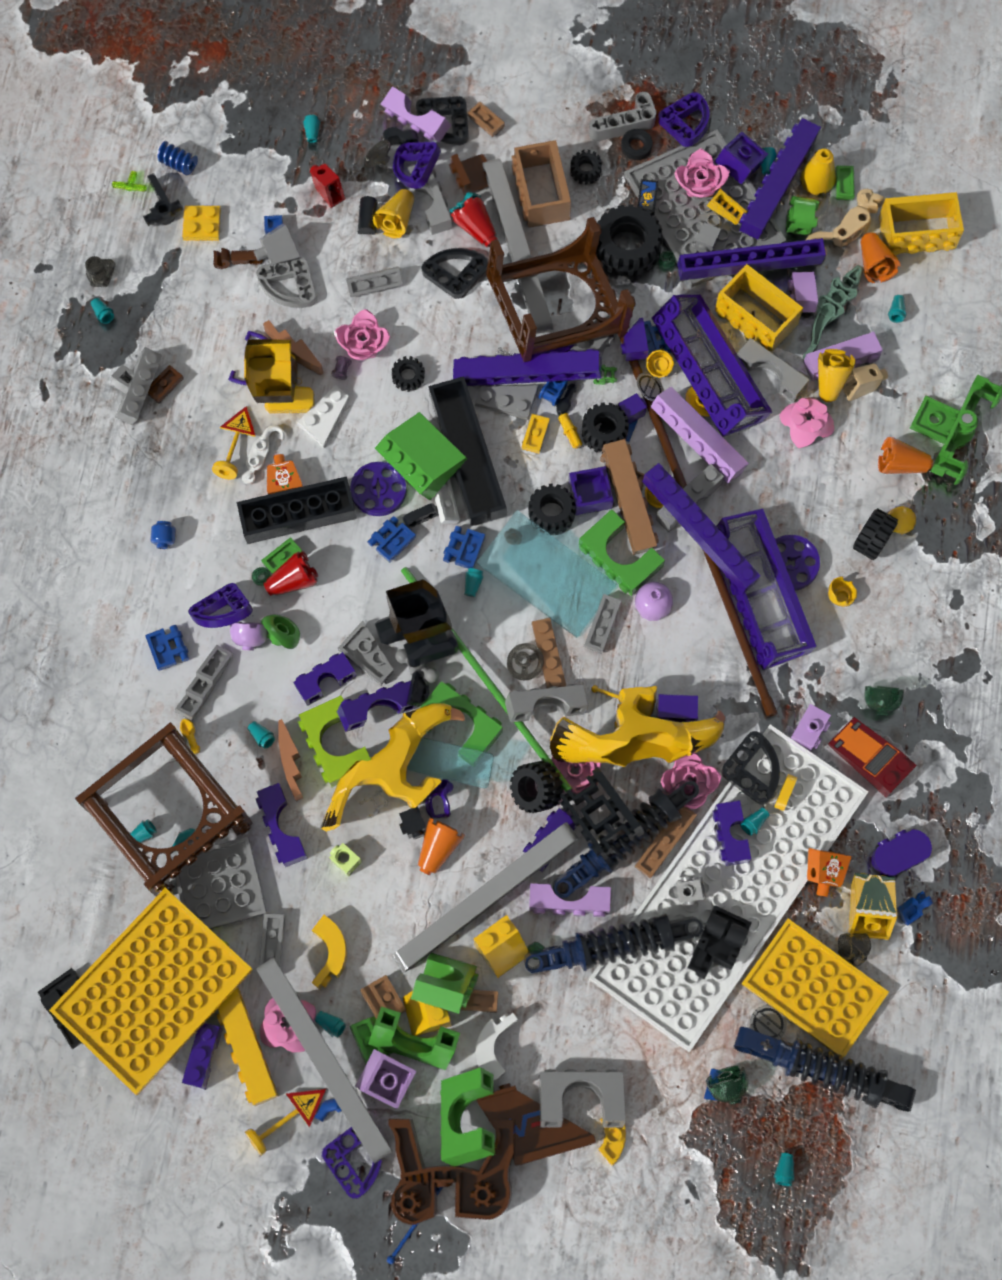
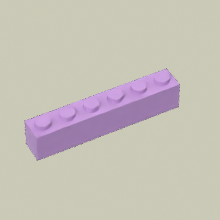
M670 387L657 395L651 408L709 465L712 464L724 476V480L727 483H730L742 474L749 463L679 393Z

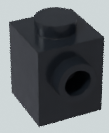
M418 806L399 813L402 820L399 826L403 835L407 834L409 839H418L424 836L426 826Z

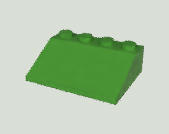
M420 412L386 434L375 447L420 495L429 500L436 495L468 459Z

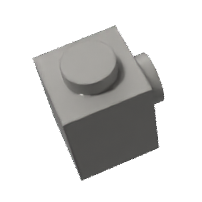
M704 222L701 231H697L693 241L696 242L695 249L700 253L713 251L719 240L721 229Z

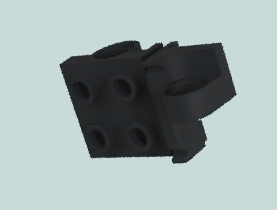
M714 905L687 968L695 971V975L703 979L706 978L712 962L731 970L748 935L752 922Z
M71 968L39 990L38 994L41 997L40 1001L44 1008L53 1017V1021L61 1030L70 1047L74 1049L82 1042L49 1011L79 979L75 970Z

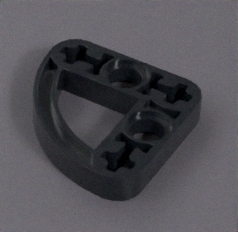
M463 97L423 98L417 101V116L425 115L431 110L441 116L451 115L453 134L446 132L440 142L451 145L467 143L469 139L466 100ZM444 104L446 107L441 110L437 108V105ZM460 117L464 119V122L456 123L455 119ZM462 129L463 137L459 138V130Z
M452 248L440 251L429 257L422 264L421 269L426 279L451 297L460 299L465 296L487 271L488 260L484 255L476 251ZM451 259L470 261L457 277L438 265ZM481 262H483V266H482V265H479V266L477 267V263L480 264ZM469 273L472 274L474 278L472 280H466L464 276ZM446 276L449 280L446 283H441L439 278ZM461 286V291H454V288L458 289Z
M752 731L726 761L722 768V776L756 803L767 804L774 795L779 783L780 766L777 754L771 743L761 733ZM750 737L753 738V739H754L755 737H757V738H758V741H757V742H758L759 744L755 743V744L751 747V749H749L748 746H749V744H750V742H751ZM760 748L765 752L770 764L771 777L769 786L744 769ZM745 751L748 754V759L745 761L739 760L737 753ZM736 762L738 764L734 769L736 774H727L728 769L726 767L731 768ZM749 778L752 781V786L749 788L743 787L741 780ZM756 784L758 785L757 790L762 793L763 791H766L765 796L767 797V799L764 797L760 799V794L756 790L754 791V793H751Z

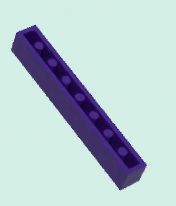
M804 118L801 119L799 124L795 123L791 131L793 135H788L784 143L786 147L780 149L776 157L778 161H773L769 169L771 171L770 175L766 174L762 181L763 187H758L754 195L756 197L755 201L751 200L747 207L748 213H743L739 221L742 223L739 231L759 240L816 140L821 128L820 126Z
M823 238L684 254L680 255L677 266L679 278L682 281L737 274L746 264L757 272L822 264L826 252Z
M594 349L586 351L570 350L562 353L557 351L546 354L537 353L533 354L531 361L523 362L520 354H514L513 356L496 355L495 357L478 356L477 358L461 357L454 359L453 379L464 376L467 386L601 379L602 358L600 351Z
M660 463L645 473L642 482L742 594L757 583L761 575Z

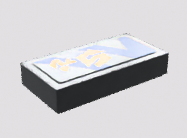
M641 179L638 206L644 207V211L649 210L654 215L658 181Z

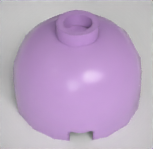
M659 582L644 584L635 596V608L642 618L649 621L661 620V618L670 613L673 605V597L670 590Z
M236 622L230 625V636L236 645L242 646V650H254V647L261 646L267 638L268 631L262 623Z

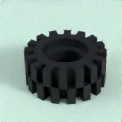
M581 150V154L579 151L576 152V156L573 155L570 163L571 177H574V181L579 180V184L585 182V185H588L589 181L590 184H593L594 180L597 181L602 172V159H600L599 154L596 156L594 151L591 154V150H588L587 153H585V150ZM587 163L592 165L593 169L583 171L579 166Z
M404 356L403 360L399 358L397 363L393 364V384H396V388L400 387L401 391H404V389H407V392H410V389L415 391L416 387L419 388L421 383L424 382L425 369L422 362L418 363L417 358L413 360L412 356H409V359ZM405 369H412L415 372V377L407 380L401 376V373Z

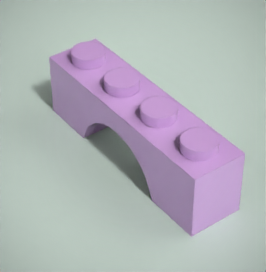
M392 87L381 103L385 108L384 112L392 118L396 116L397 120L405 126L406 124L411 125L410 128L416 131V133H424L423 136L428 140L433 141L434 139L440 143L451 126L446 118L433 110L422 116L412 115L410 110L412 101L406 94Z
M530 883L529 911H533V914H545V911L553 912V915H565V912L573 913L574 916H585V913L593 914L594 917H605V914L610 913L611 887L591 886L583 898L577 901H565L554 893L551 884Z

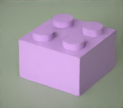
M374 1049L355 1087L398 1109L416 1071Z

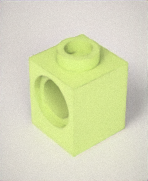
M344 843L340 846L336 845L330 852V860L348 877L362 863L361 859ZM343 854L349 855V860L345 863L339 861L340 856Z

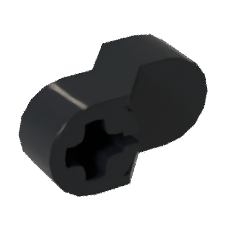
M395 126L383 131L384 141L387 145L419 142L417 133L414 130L402 131Z

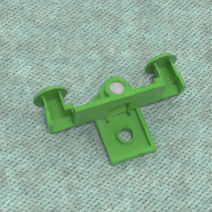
M978 374L960 411L925 395L909 428L943 444L930 472L941 477L945 473L956 478L953 485L959 484L968 471V460L966 459L965 462H961L953 458L956 449L966 446L975 434L978 420L974 410L980 398L982 397L992 402L990 409L995 408L1002 400V384L1001 386L996 385ZM930 417H937L939 419V422H931Z

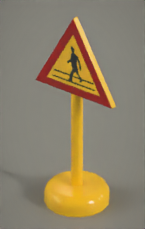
M247 406L220 426L221 429L235 432L226 461H216L212 467V472L220 478L232 480L237 477V467L230 463L240 433L256 437Z
M326 1089L286 1093L296 1108L260 1136L253 1129L245 1131L247 1138L260 1156L267 1151L262 1140L298 1113L310 1128Z

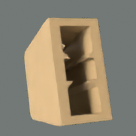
M875 363L854 368L842 390L848 401L855 400L874 392L881 382L888 378V373L886 369L879 370Z

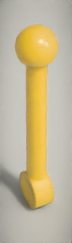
M597 685L591 687L594 693L600 692L617 699L619 697L617 694L600 689Z

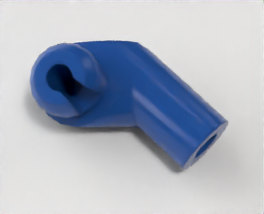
M335 1098L324 1101L314 1117L324 1122L329 1112H341L342 1110Z

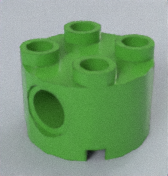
M793 196L789 203L792 207L787 211L786 230L788 233L810 235L813 228L817 226L818 218L815 217V211L818 210L819 200Z

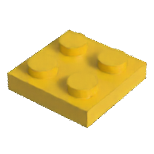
M184 206L183 240L219 241L220 206Z

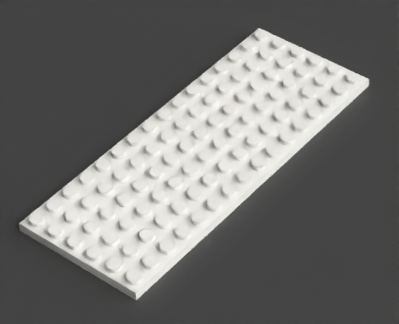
M769 725L763 733V736L773 746L780 766L779 783L771 800L764 805L758 804L728 782L630 920V922L635 921L639 926L641 919H646L650 924L652 917H659L662 913H666L670 921L694 916L702 922L704 930L714 905L752 922L733 968L730 970L712 962L705 979L695 975V971L688 969L687 967L699 942L700 935L676 941L675 951L666 952L664 949L661 950L660 944H658V954H654L652 947L647 946V956H643L641 948H638V957L635 959L632 958L631 953L627 954L626 961H622L621 957L617 956L616 963H611L608 958L606 959V964L604 966L599 964L589 978L591 982L687 1052H690L808 881L809 848L828 851L868 793L863 787L772 725ZM760 748L744 769L769 786L771 777L770 764L765 752ZM789 773L798 778L784 811L775 808L774 805ZM743 778L741 784L743 787L749 788L752 786V781L749 778ZM756 784L751 793H754V791L756 790L760 794V799H762L763 797L767 799V797L765 796L766 791H763L762 793L757 790L758 785ZM740 800L743 818L758 811L761 807L765 808L770 816L757 834L749 836L742 830L741 824L730 827V834L734 839H748L751 861L744 864L725 866V861H721L720 858L721 841L718 842L716 837L718 824L714 822L712 810H715L716 804ZM692 875L693 878L702 877L706 897L703 900H697V904L685 905V902L679 903V898H675L674 886H676L678 880H681L680 877ZM691 922L688 925V931H695L698 927L697 922Z

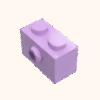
M792 272V278L788 280V291H791L790 298L803 307L802 312H816L818 296L814 272Z
M810 704L791 739L808 751H811L812 748L817 749L822 740L819 737L821 732L826 733L831 724L828 721L831 715Z

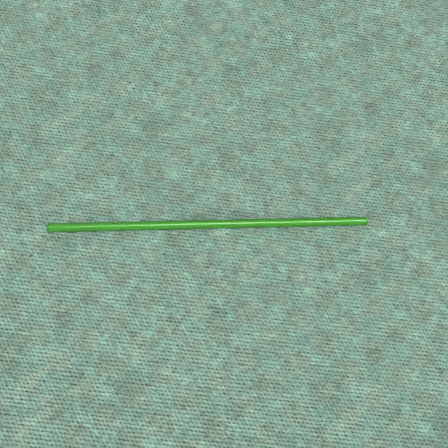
M407 567L401 570L409 583L417 581ZM451 629L458 642L460 652L507 713L505 697L454 629ZM522 721L513 722L540 759L551 763V766L556 768V772L560 773L561 776L559 778L560 781H563V785H561L566 793L567 790H572L570 784Z

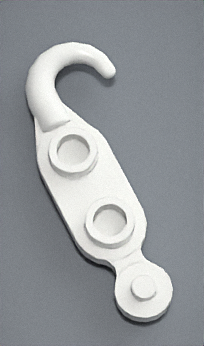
M276 425L267 427L263 434L253 443L246 460L248 470L242 475V481L245 484L250 485L254 483L255 472L263 467L270 448V434L277 431L281 435L280 439L284 440L285 433L281 427Z

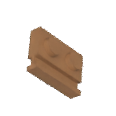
M387 975L360 989L376 1019L381 1006L401 1014L406 1012L405 1006Z

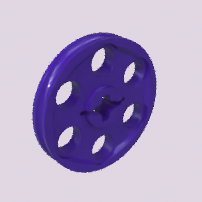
M368 463L359 468L351 480L350 491L352 500L356 507L365 514L371 516L389 515L395 512L405 500V478L389 463ZM388 469L392 471V475L386 478L382 476V472ZM365 471H372L374 473L373 477L369 479L365 478L363 474ZM377 480H379V486L382 488L379 492L380 498H378V492L376 491L378 486ZM400 484L402 489L399 492H395L392 490V486ZM363 486L365 491L362 494H357L355 488ZM387 499L394 502L391 507H385L383 503ZM366 501H374L375 506L370 509L366 508Z
M784 535L776 538V543L783 544L786 548L784 552L780 553L795 591L809 586L815 580L820 567V557L815 546L806 538L798 535ZM800 542L805 548L802 551H797L794 548V544ZM764 553V561L762 560L763 572L770 583L772 580L773 583L777 584L768 568L766 569L764 564L766 555ZM812 557L815 560V564L808 566L805 564V559ZM788 559L790 561H795L794 566H792L791 564L787 565ZM803 573L807 576V580L799 582L796 578L797 575Z

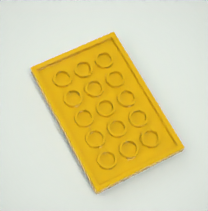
M789 918L741 983L836 1055H842L843 1057L846 1056L889 993V991Z

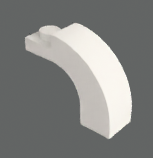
M508 1013L504 1014L498 1019V1025L491 1019L484 1026L477 1040L476 1060L478 1067L493 1074V1083L506 1073L495 1057L494 1046L498 1037L518 1022L514 1013L510 1015Z

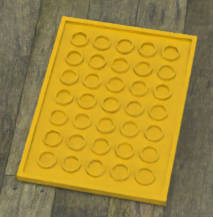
M164 888L49 1011L138 1096L253 969L167 888Z

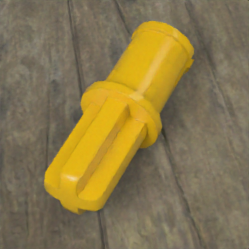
M564 413L560 415L558 421L564 430L563 434L567 436L572 448L577 449L581 447L582 441L577 433V427L573 425L569 414Z

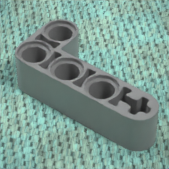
M639 92L635 98V109L592 119L589 125L590 139L602 141L624 136L626 132L632 129H652L655 125L656 110L650 94Z

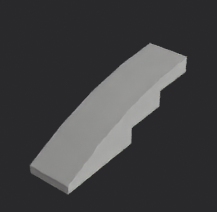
M218 645L214 647L197 670L196 677L186 689V695L175 708V713L190 721L194 719L225 671L233 656L232 652Z

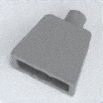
M284 223L260 238L262 248L253 251L257 261L267 257L271 264L300 257L289 230Z

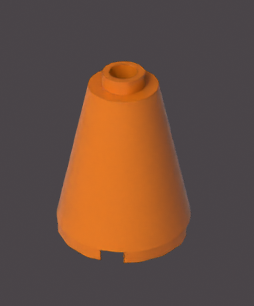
M866 233L860 241L865 277L871 283H875L878 280L885 282L898 273V267L901 264L895 254L876 233Z
M887 437L881 447V450H884L883 456L878 458L879 472L884 474L927 473L933 466L931 455L894 437Z
M431 817L428 820L418 861V866L421 867L420 871L427 875H430L431 872L435 874L465 837L463 833L460 836L457 835L456 829L438 820L436 824L433 823L434 819Z

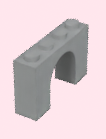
M547 1069L544 1072H540V1127L562 1126V1098L567 1091L575 1087H585L597 1094L602 1105L603 1128L624 1127L626 1117L623 1072L613 1069L606 1070L605 1072H597L594 1069H589L585 1072H577L574 1069L556 1072L554 1069Z

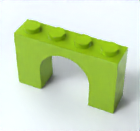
M341 695L298 714L301 719L298 721L302 732H307L308 738L305 740L310 749L314 748L316 755L313 756L317 766L322 765L324 772L321 775L325 784L330 783L331 787L338 784L339 779L356 761L371 760L366 747H362L344 756L330 755L322 748V737L325 731L332 725L341 722L337 713L340 703L344 701Z

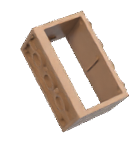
M556 140L515 147L514 155H511L513 164L511 167L513 176H516L515 186L520 194L519 203L520 206H523L524 222L527 221L528 228L569 221L571 200ZM549 164L558 201L531 206L527 180H525L523 169Z

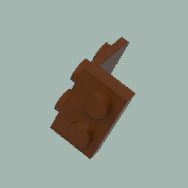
M457 154L451 156L449 168L451 173L455 175L457 186L462 190L464 196L468 192L474 193L488 187L486 171L483 170V162H487L483 154L460 161Z

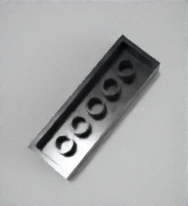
M347 476L236 502L247 544L357 519Z

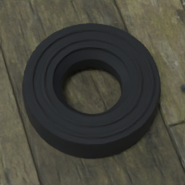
M629 130L621 140L622 152L631 160H642L652 151L653 141L650 134L645 130ZM635 139L641 140L644 146L639 150H635L630 146L631 141Z

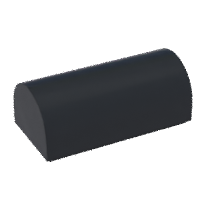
M364 196L360 198L358 234L376 235L373 216L378 209V201L374 197Z

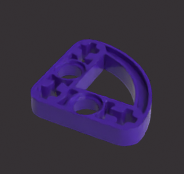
M697 92L686 95L661 110L658 114L659 124L684 147L696 144L705 135L709 126L708 104L704 97ZM684 108L685 110L679 112L676 109ZM700 109L702 119L699 126L693 131L682 119ZM680 126L681 129L674 130L673 127Z
M415 142L400 145L393 159V170L396 177L406 187L413 189L423 187L427 183L441 154L440 147L435 142ZM404 161H417L411 176L405 175L403 169Z
M235 583L223 586L192 605L188 610L192 620L197 625L206 628H219L234 624L245 619L253 612L249 601ZM227 604L233 610L225 614L209 616Z
M350 1127L323 1148L322 1158L346 1194L353 1199L362 1197L376 1181L381 1169L382 1159L375 1164L373 1162L367 1178L362 1182L345 1157L362 1144L361 1141H358L357 1135L352 1132L353 1128ZM347 1135L354 1137V1144L351 1147H345L343 1144V1138ZM329 1148L331 1150L336 1149L337 1152L335 1153V1156L338 1160H340L341 1157L344 1160L342 1162L337 1163V1165L334 1168L332 1167V1164H334L335 1161L332 1158L326 1157L328 1155L327 1150ZM342 1165H346L349 1168V1174L345 1178L338 1175V1168ZM352 1175L355 1176V1179H352L355 1185L360 1184L361 1186L358 1195L356 1193L351 1194L352 1186L350 1183H347L346 1186L343 1183L349 1180Z

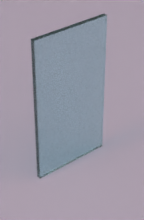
M518 510L514 512L513 516L484 554L477 560L479 566L576 638L580 636L582 630L597 612L603 594L609 595L617 585Z

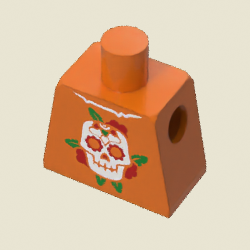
M284 454L275 455L273 457L275 464L267 466L268 495L303 487L293 461H285Z
M809 848L808 881L818 883L816 895L828 897L830 885L842 886L851 856Z

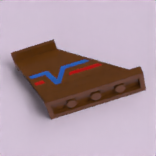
M510 1083L498 1086L499 1090L494 1091V1094L476 1099L491 1124L494 1119H515V1155L513 1157L515 1166L596 1143L593 1134L564 1117L561 1127H540V1103L517 1091L516 1086H511Z

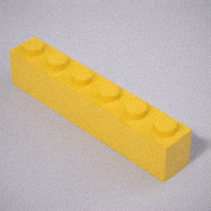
M237 987L218 1008L219 1014L216 1015L219 1024L225 1027L226 1033H224V1038L227 1045L231 1044L232 1060L234 1064L238 1063L239 1079L242 1084H246L248 1091H245L248 1103L252 1102L254 1106H258L279 1097L241 992L239 987Z

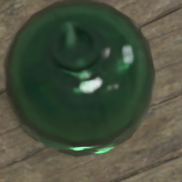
M865 686V702L870 709L876 710L877 715H888V712L897 710L902 704L904 689Z
M738 1066L723 1068L716 1071L720 1075L714 1078L710 1075L706 1079V1084L712 1097L723 1103L736 1104L740 1102L741 1097L748 1090V1078L743 1066L741 1069Z

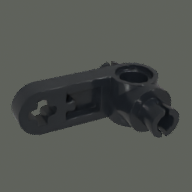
M152 173L147 178L159 201L153 208L149 209L150 213L144 215L143 218L147 226L154 223L157 226L160 224L167 225L174 221L175 217H177L176 213L182 211L183 207L178 199L170 203L158 179Z

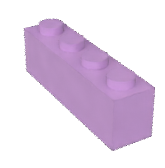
M871 332L808 353L805 356L804 365L811 380L814 381L818 379L819 353H824L826 349L843 350L846 352L845 355L849 357L851 354L855 358L854 368H858L867 362H876L883 350L875 333Z

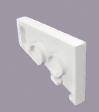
M335 385L297 422L298 426L322 447H325L329 435L332 434L338 418H340L349 401V396Z

